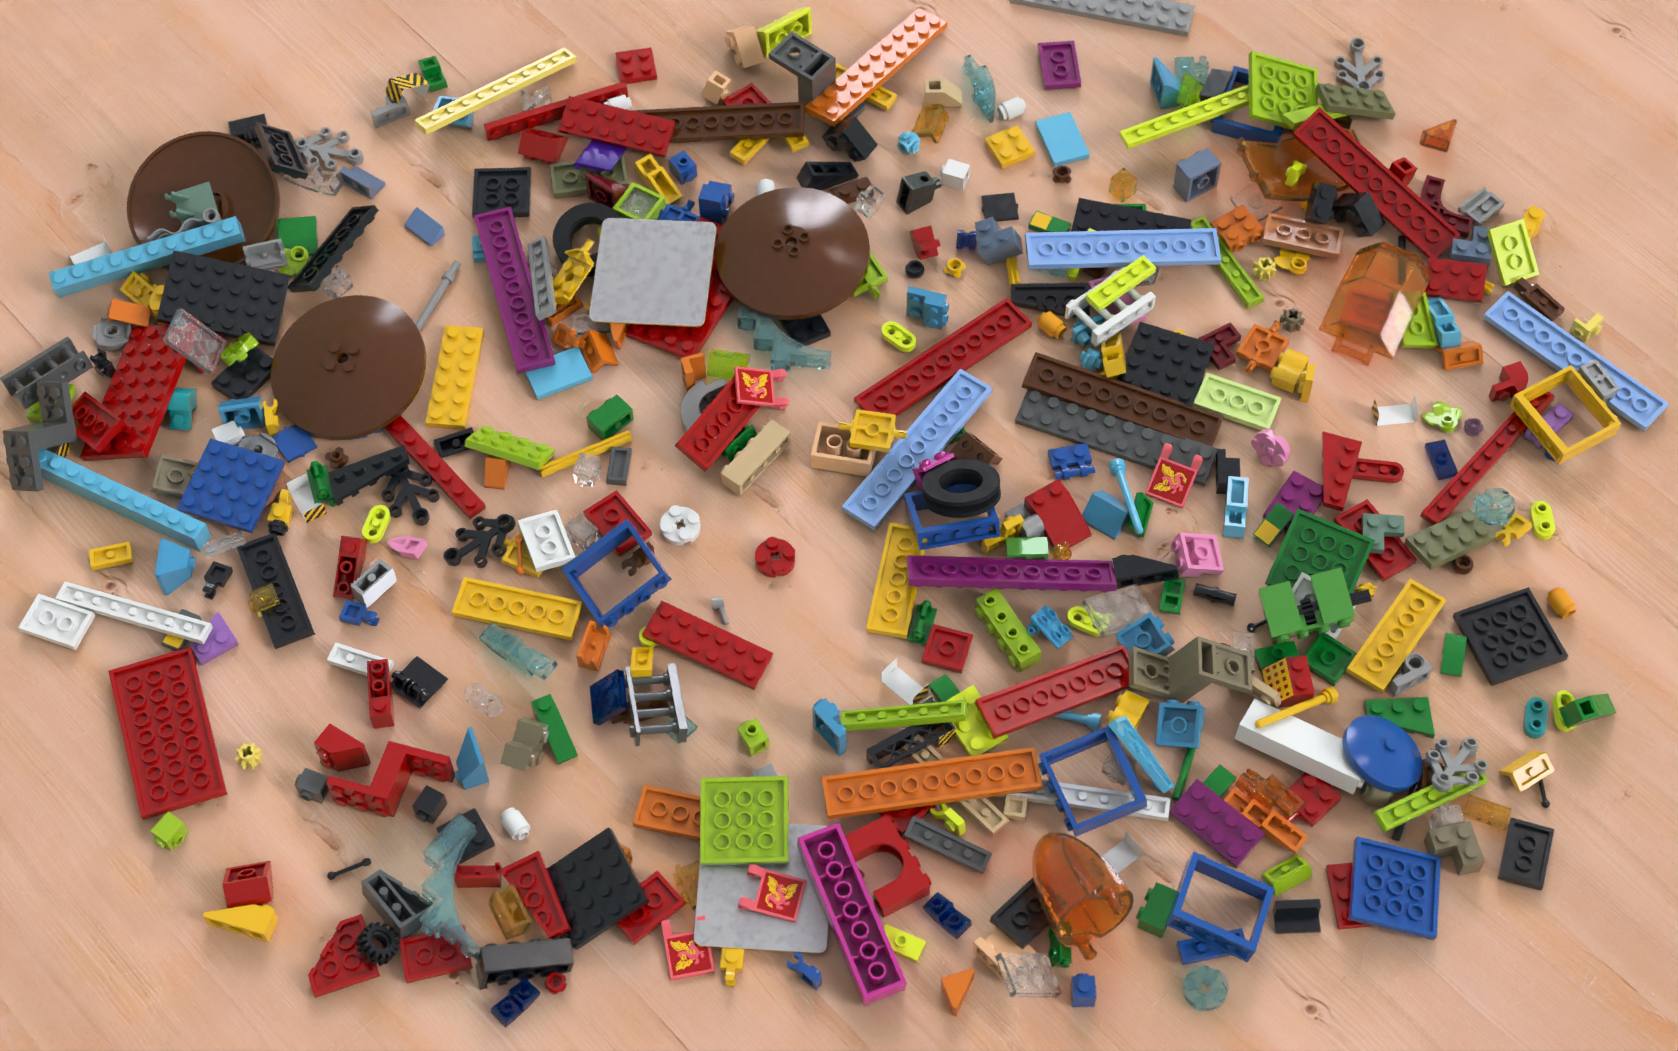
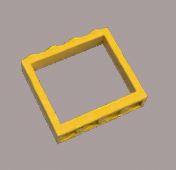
M1572 365L1515 394L1510 403L1513 411L1558 465L1616 435L1621 426L1617 416L1609 410L1606 403L1597 396L1594 389L1585 382L1581 374ZM1564 383L1568 385L1604 428L1567 448L1530 403L1531 400Z

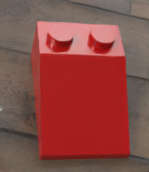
M1059 479L1025 497L1024 507L1030 515L1037 514L1040 517L1045 528L1044 537H1047V541L1057 554L1092 536L1071 494Z

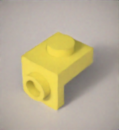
M1597 313L1587 324L1576 318L1572 323L1570 332L1575 337L1586 342L1592 335L1596 336L1603 327L1601 323L1604 317Z

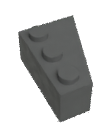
M378 870L362 881L363 896L385 923L388 924L389 928L392 927L394 929L393 932L398 934V939L408 937L437 918V904L420 897L419 893L416 891L412 892L404 887L403 883L382 870Z

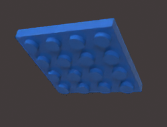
M210 438L177 509L180 512L252 534L284 468L285 462L278 458Z
M1357 836L1354 840L1348 920L1434 940L1437 937L1441 857Z

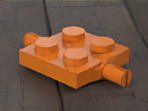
M1277 320L1274 321L1271 328H1265L1254 323L1237 350L1236 356L1249 362L1244 369L1246 373L1251 374L1255 366L1262 367L1271 372L1277 364L1281 352H1284L1290 339L1281 336L1277 332L1282 325Z

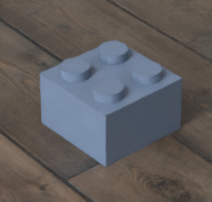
M1209 148L1198 151L1187 159H1182L1176 166L1173 188L1185 202L1217 187L1221 162Z

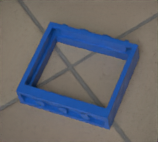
M1233 66V76L1225 93L1232 91L1235 82L1248 85L1249 70ZM1222 115L1210 120V123H1213V133L1272 149H1277L1284 129L1275 125L1272 132L1224 119Z
M958 484L950 486L945 490L952 493H966L978 487L972 484ZM923 490L904 493L905 511L919 550L1000 537L999 518L994 507L986 512L988 517L922 528L916 511L928 509L924 504ZM927 538V541H928V542H921V541H922V539Z
M625 519L562 568V571L597 622L602 627L606 625L608 628L615 626L618 620L632 613L635 607L649 600L653 593L663 589L672 580L628 519ZM633 536L658 571V574L603 615L578 577Z
M1109 726L1039 754L1040 763L1038 765L1042 775L1046 774L1049 780L1046 782L1050 793H1055L1058 799L1055 800L1057 809L1060 813L1064 812L1066 817L1064 819L1065 826L1068 832H1073L1075 837L1147 807V799L1116 734ZM1107 742L1134 801L1077 824L1050 765Z
M1193 852L1186 862L1165 925L1248 962L1256 951L1275 888L1268 886L1264 882L1257 881L1244 873L1235 871L1222 863L1213 861L1202 854ZM1194 870L1262 901L1250 941L1181 910Z

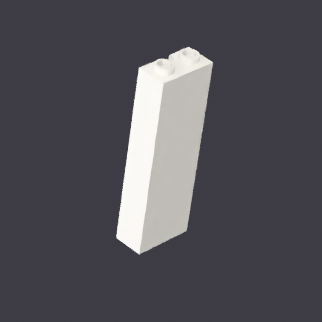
M1257 699L1253 700L1239 724L1234 739L1351 794H1354L1357 787L1362 788L1365 780L1349 764L1343 750L1341 738L1294 716H1289L1262 728H1256V720L1281 710Z

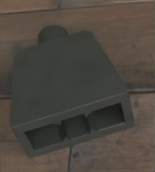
M925 171L904 176L901 178L896 202L906 214H910L933 200L935 190L941 188V181L938 177L932 179Z

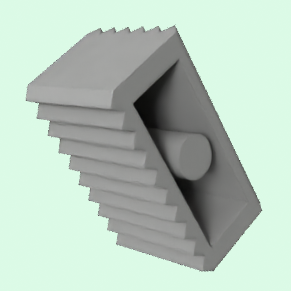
M378 559V562L372 564L369 570H366L363 575H360V578H357V581L351 584L355 599L361 604H365L368 608L397 581L393 568L382 559Z

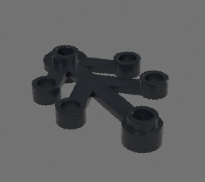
M407 465L399 470L402 471L401 473L395 472L390 475L391 479L386 489L382 491V498L385 502H392L395 498L393 491L400 481L402 487L393 505L389 507L391 517L398 518L401 516V507L407 497L414 511L412 516L415 524L424 526L429 522L430 516L427 509L421 508L415 494L425 496L430 502L434 503L440 498L437 489L424 488L432 484L430 474L411 471ZM407 478L420 481L423 487L409 483Z
M501 514L496 519H484L481 516L474 518L472 523L476 530L459 528L455 533L457 539L461 542L466 541L468 538L474 540L459 550L457 548L447 549L444 552L445 561L450 566H457L460 564L462 557L480 546L478 554L474 558V563L478 568H484L488 563L486 554L491 539L497 535V539L491 547L492 553L496 557H500L505 553L503 544L507 533L511 532L515 527L514 518L508 514ZM485 527H493L488 531H480Z

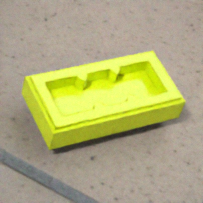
M885 924L884 930L893 952L917 963L926 945V941Z

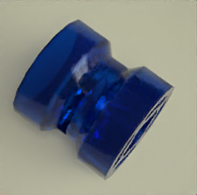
M958 229L956 249L968 247L969 250H975L976 231L967 233L964 230Z

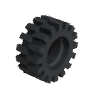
M376 922L375 925L370 923L357 937L358 940L355 945L358 947L356 951L362 952L359 956L361 959L366 957V963L372 961L371 965L375 966L378 963L379 966H382L384 963L387 964L397 953L400 947L398 945L400 939H396L398 934L392 933L394 930L392 927L386 928L388 924L384 923L381 926L380 922ZM371 938L379 940L383 944L384 949L377 948L372 943Z

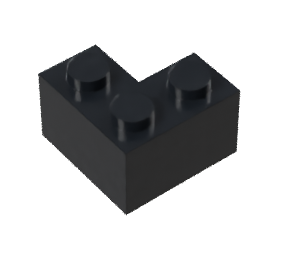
M856 117L841 120L835 127L831 125L822 136L826 145L832 151L844 148L849 158L854 162L866 160L878 145Z
M1369 192L1345 193L1333 203L1334 219L1337 222H1350L1358 237H1372L1385 224Z

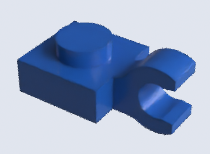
M346 600L339 616L341 622L360 626L362 621L371 626H377L379 618L376 617L377 613L367 611L365 604Z
M795 952L794 958L798 960V963L792 964L790 961H787L788 969L799 974V978L814 990H817L822 984L820 971L812 965L809 967L806 963H803L802 955Z

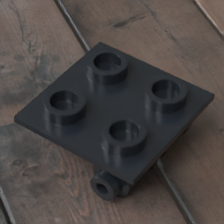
M265 113L228 122L231 135L246 141L253 147L261 145L254 127L257 122L267 125Z
M416 656L403 671L398 672L396 670L392 673L393 681L391 682V687L417 708L421 709L448 678Z

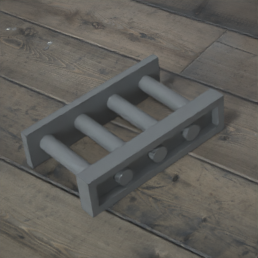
M67 336L2 376L0 380L11 396L15 394L23 408L27 409L39 401L36 382L68 381L69 383L93 368V365L85 351L83 350L78 353L73 342Z
M676 663L667 664V671L663 675L651 677H631L630 667H625V675L621 676V686L626 689L632 724L629 725L630 738H634L635 746H640V735L672 732L677 735L678 743L686 742L688 727ZM663 683L668 687L666 691L634 693L633 685ZM667 700V702L670 701L671 703L667 708L639 710L636 708V702ZM670 716V718L674 719L672 724L640 726L638 718Z

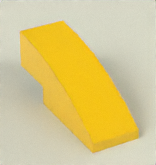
M651 154L635 162L634 170L651 191L665 197L666 206L668 203L672 204L683 197L665 169L657 164Z
M1121 333L1101 344L1103 365L1107 378L1126 373L1123 340Z

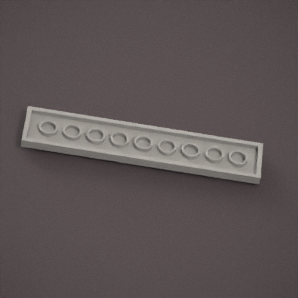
M1010 0V3L1185 37H1188L1195 5L1171 0Z

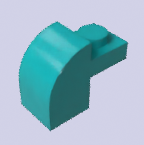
M176 387L168 405V410H170V429L191 430L192 409L197 407V388Z

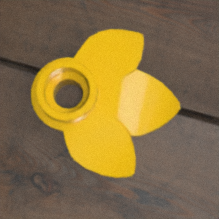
M1281 248L1279 256L1275 257L1274 261L1280 268L1287 269L1296 275H1302L1307 270V262L1310 260V255Z

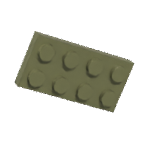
M1318 83L1315 88L1327 112L1393 120L1396 114L1385 93L1381 90L1351 88L1345 85L1336 86L1330 83Z
M624 154L611 172L605 170L602 172L584 167L576 169L574 168L576 161L549 164L554 198L588 194L585 179L586 173L616 181L629 188Z
M1468 509L1406 537L1404 544L1429 570H1432L1493 542L1496 535Z

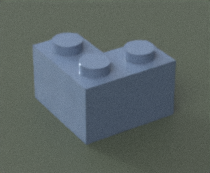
M993 217L975 222L978 252L987 265L1023 254L1021 237L1013 226L1001 230V227Z
M1474 226L1470 240L1453 238L1448 260L1487 264L1488 269L1492 249L1486 230L1492 228Z

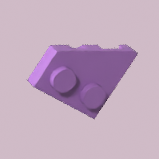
M219 612L209 622L213 628L204 645L193 642L190 646L201 665L239 645Z

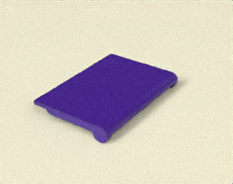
M591 140L574 163V168L580 169L584 167L602 172L604 170L611 172L627 148Z

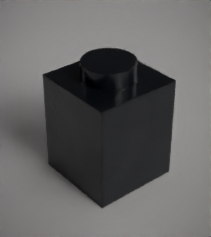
M426 785L412 807L418 820L434 824L448 803L445 794Z

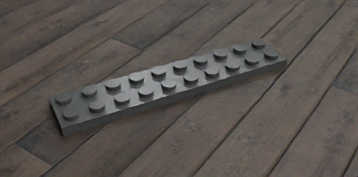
M1027 390L1015 418L1016 424L1076 444L1087 443L1091 449L1154 470L1164 444L1168 443L1173 448L1169 460L1191 467L1194 456H1202L1203 462L1194 480V483L1202 486L1206 484L1218 449L1187 438L1184 440L1152 430L1151 428L1136 425L1132 422L1120 420L1111 415H1104L1093 409L1088 410L1077 406L1075 403L1069 404L1060 401L1057 397L1042 395L1038 391Z

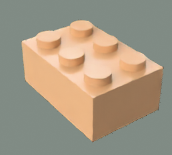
M819 421L811 451V468L867 477L872 472L876 451L849 447L850 431L838 430V424Z

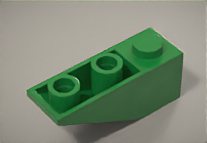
M1608 694L1587 696L1559 708L1567 728L1616 714Z

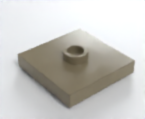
M160 454L151 492L182 498L198 463Z

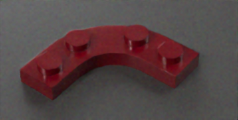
M1427 175L1420 198L1461 234L1460 236L1468 238L1474 219L1448 211L1441 202V192L1445 180Z

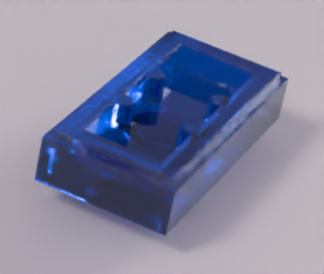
M1445 439L1425 444V450L1437 479L1442 480L1454 477L1458 471Z

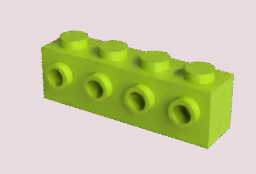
M997 588L976 599L974 608L976 616L984 621L987 632L990 635H994L999 649L1005 651L1012 667H1016L1021 672L1041 661V649L1031 635L1028 634L1024 625Z

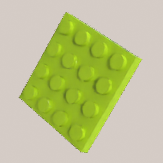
M1251 51L1248 54L1249 118L1296 130L1297 128L1292 129L1281 121V115L1318 105V94L1315 90L1318 84L1317 69Z
M788 776L701 778V865L789 863Z

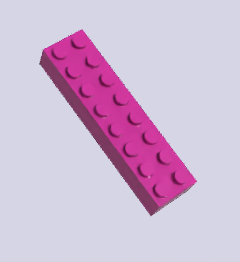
M839 822L798 837L797 847L863 1006L905 991L907 982Z

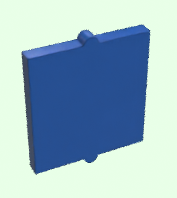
M295 425L288 428L285 427L283 431L272 436L288 463L299 457H304L306 453L317 448L311 436Z

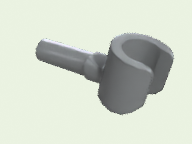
M712 598L713 610L719 609L723 624H729L725 614L723 598Z

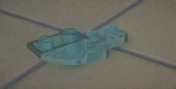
M971 55L965 56L962 70L966 76L968 75L974 88V93L972 94L973 101L981 108L982 115L987 117L988 121L992 123L994 122L996 93L992 76L986 65L978 67Z
M493 623L479 636V640L489 649L531 677L534 674L545 680L558 665L556 660L524 644L521 638Z

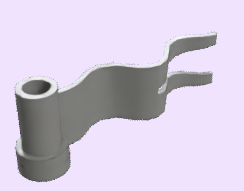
M208 208L203 213V219L189 218L184 221L177 232H170L164 228L157 229L147 239L151 240L157 234L166 232L159 236L158 239L194 229L195 227L213 224L222 219L216 209Z

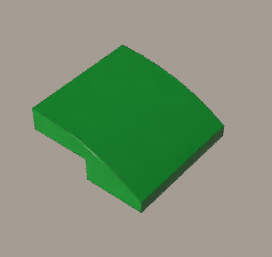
M316 216L278 219V239L281 238L284 248L292 249L295 246H302L308 251V256H313L318 250ZM297 254L295 257H302V255Z

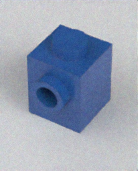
M685 151L668 159L669 171L681 185L697 177L696 164Z
M1086 973L1072 976L1070 985L1072 1007H1094L1096 1002L1095 976H1089Z

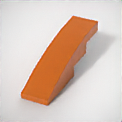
M1234 787L1224 799L1230 806L1265 833L1264 837L1294 854L1308 838L1306 834L1274 809L1269 811L1254 798L1252 800L1248 799Z

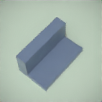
M357 166L352 170L343 167L339 171L343 184L369 199H372L386 185L384 181Z

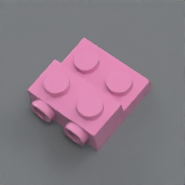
M1180 532L1171 542V551L1176 554L1175 565H1177L1180 571V576L1200 577L1202 573L1217 575L1223 573L1224 567L1216 535Z

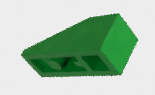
M551 694L532 701L531 706L536 720L548 724L547 731H549L547 742L558 765L577 757L576 749Z

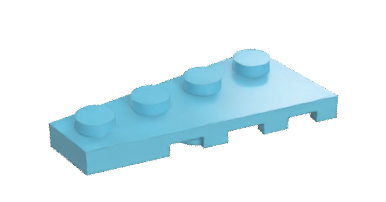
M1126 715L1108 724L1137 760L1144 772L1153 780V785L1158 791H1162L1164 794L1175 787Z

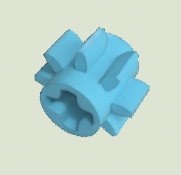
M908 131L898 136L900 141H898L897 146L902 153L915 154L920 149L918 147L920 138L916 133Z
M1088 348V351H1082L1079 360L1083 361L1081 366L1087 370L1095 372L1096 368H1102L1103 365L1102 353L1095 349Z

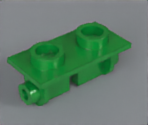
M754 426L743 427L734 437V441H731L721 453L723 457H728L730 463L734 460L736 453L742 451L748 441L757 435Z
M312 461L310 469L306 471L314 503L334 499L327 466H322L318 461Z
M924 600L920 605L917 604L907 641L927 644L937 612L936 608H932L930 601Z
M1059 919L1050 925L1048 931L1050 938V948L1048 951L1050 968L1057 964H1060L1062 968H1068L1069 964L1072 963V948L1064 946V944H1072V928L1069 923H1062L1063 919Z

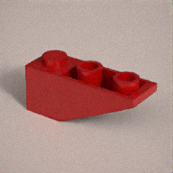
M341 535L333 597L354 599L351 584L357 581V578H360L365 561L367 539Z
M388 659L367 661L369 716L373 728L395 726Z

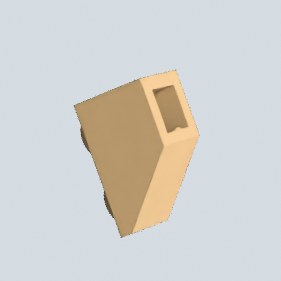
M925 78V107L962 106V90L945 78Z

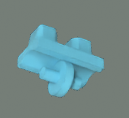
M1100 314L1092 318L1097 325L1104 323V318ZM1076 316L1077 323L1073 324V337L1071 341L1073 344L1079 343L1085 348L1091 344L1090 335H1092V330Z

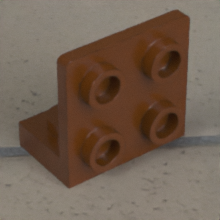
M966 431L949 452L954 453L955 456L950 461L966 459L981 461L989 465L992 462L998 465L1003 459L974 434Z

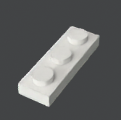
M335 643L327 658L328 664L367 676V661L386 658ZM388 659V661H389V669H390V672H391V670H392V668H393V666H394V663H393L392 660H389V659Z

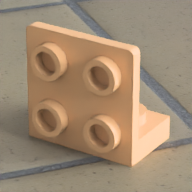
M998 928L985 940L980 936L974 942L973 952L1004 983L1035 955V950L1029 944L1022 950Z

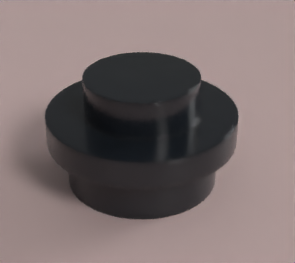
M912 260L906 265L905 273L910 278H920L924 274V266L920 261Z
M273 520V522L268 523L269 533L276 532L277 536H285V532L288 531L289 527L281 520Z

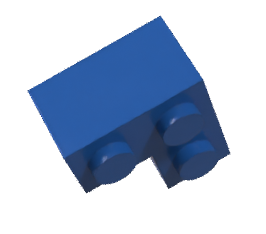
M714 181L703 184L698 198L700 217L723 225L724 219H728L729 204H733L734 193H732L730 184Z

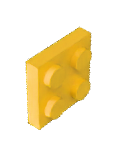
M1018 125L988 136L984 140V143L1001 169L1035 156L1034 148Z

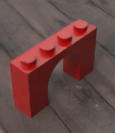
M888 815L845 836L855 862L873 853L886 852L895 856L902 864L903 870L897 879L873 891V901L883 918L929 895L930 885H932L926 873L923 874L920 870L921 865L915 855L912 856L909 852L910 846L907 840L900 837L896 822L894 820L891 821Z

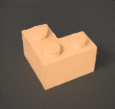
M744 25L726 31V44L735 50V62L737 65H740V68H747L765 62L755 26Z

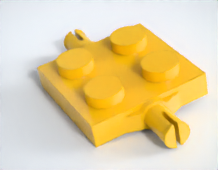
M856 409L855 418L851 423L839 421L838 430L850 431L849 447L889 453L894 438H907V431L896 430V415Z
M515 537L512 540L505 538L503 546L507 547V552L502 558V563L517 569L518 552ZM523 539L521 543L522 568L525 570L524 573L539 579L543 571L536 573Z

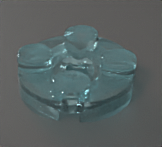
M1502 488L1486 489L1485 493L1478 494L1473 501L1474 514L1486 525H1505L1515 512L1514 498L1509 495L1508 491ZM1493 504H1497V508L1491 509L1489 507H1492Z
M1207 965L1196 966L1187 973L1184 979L1183 995L1196 1011H1211L1220 1007L1226 1000L1228 982L1220 970L1209 968ZM1204 983L1206 986H1211L1208 993L1200 990L1201 984Z

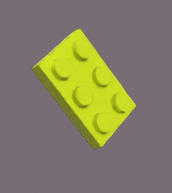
M1524 219L1486 230L1502 286L1515 283L1521 277L1527 279L1539 275Z
M974 685L947 700L967 701V720L952 723L956 727L955 736L969 756L984 754L1008 739L1007 734L993 739L975 705L976 699L981 698V695Z

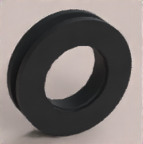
M592 202L576 205L566 211L556 223L553 231V246L561 263L564 264L569 258L565 251L573 249L572 239L578 229L589 224L602 225L605 219L620 218L619 215L606 205ZM598 252L590 254L594 265L587 276H595Z
M963 459L944 462L930 469L922 480L924 504L932 512L945 517L966 518L983 514L992 509L1001 497L999 473L994 467L981 461ZM956 484H972L978 487L966 493H952L945 490Z

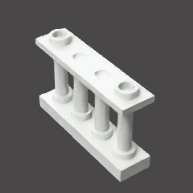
M1125 267L1119 271H1114L1110 277L1077 299L1069 301L1066 305L1065 318L1069 319L1073 315L1079 317L1092 330L1091 343L1095 347L1154 308L1156 296L1152 292L1144 296L1132 288L1127 293L1136 302L1126 305L1120 298L1116 299L1112 303L1121 312L1112 315L1105 308L1098 313L1107 320L1102 325H1097L1082 310L1091 305L1085 300L1086 295Z

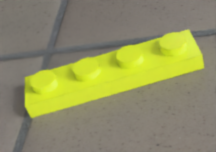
M1141 256L1088 293L1085 300L1099 312L1155 273L1156 266L1145 256Z

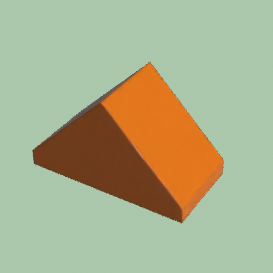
M489 454L485 462L484 487L505 490L511 461Z
M972 968L941 978L942 991L954 1016H957L974 980L975 970Z

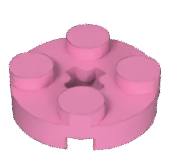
M1263 429L1251 441V445L1260 456V461L1265 466L1280 467L1289 460L1288 456L1290 455L1288 443L1281 435L1277 437L1272 434L1273 430Z

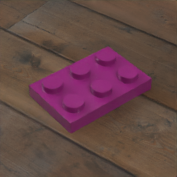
M1074 40L1038 43L1044 90L1081 88V77Z
M1293 471L1264 512L1263 518H1266L1277 502L1294 513V515L1297 509L1314 515L1323 502L1322 485ZM1292 520L1288 523L1284 530L1288 531Z

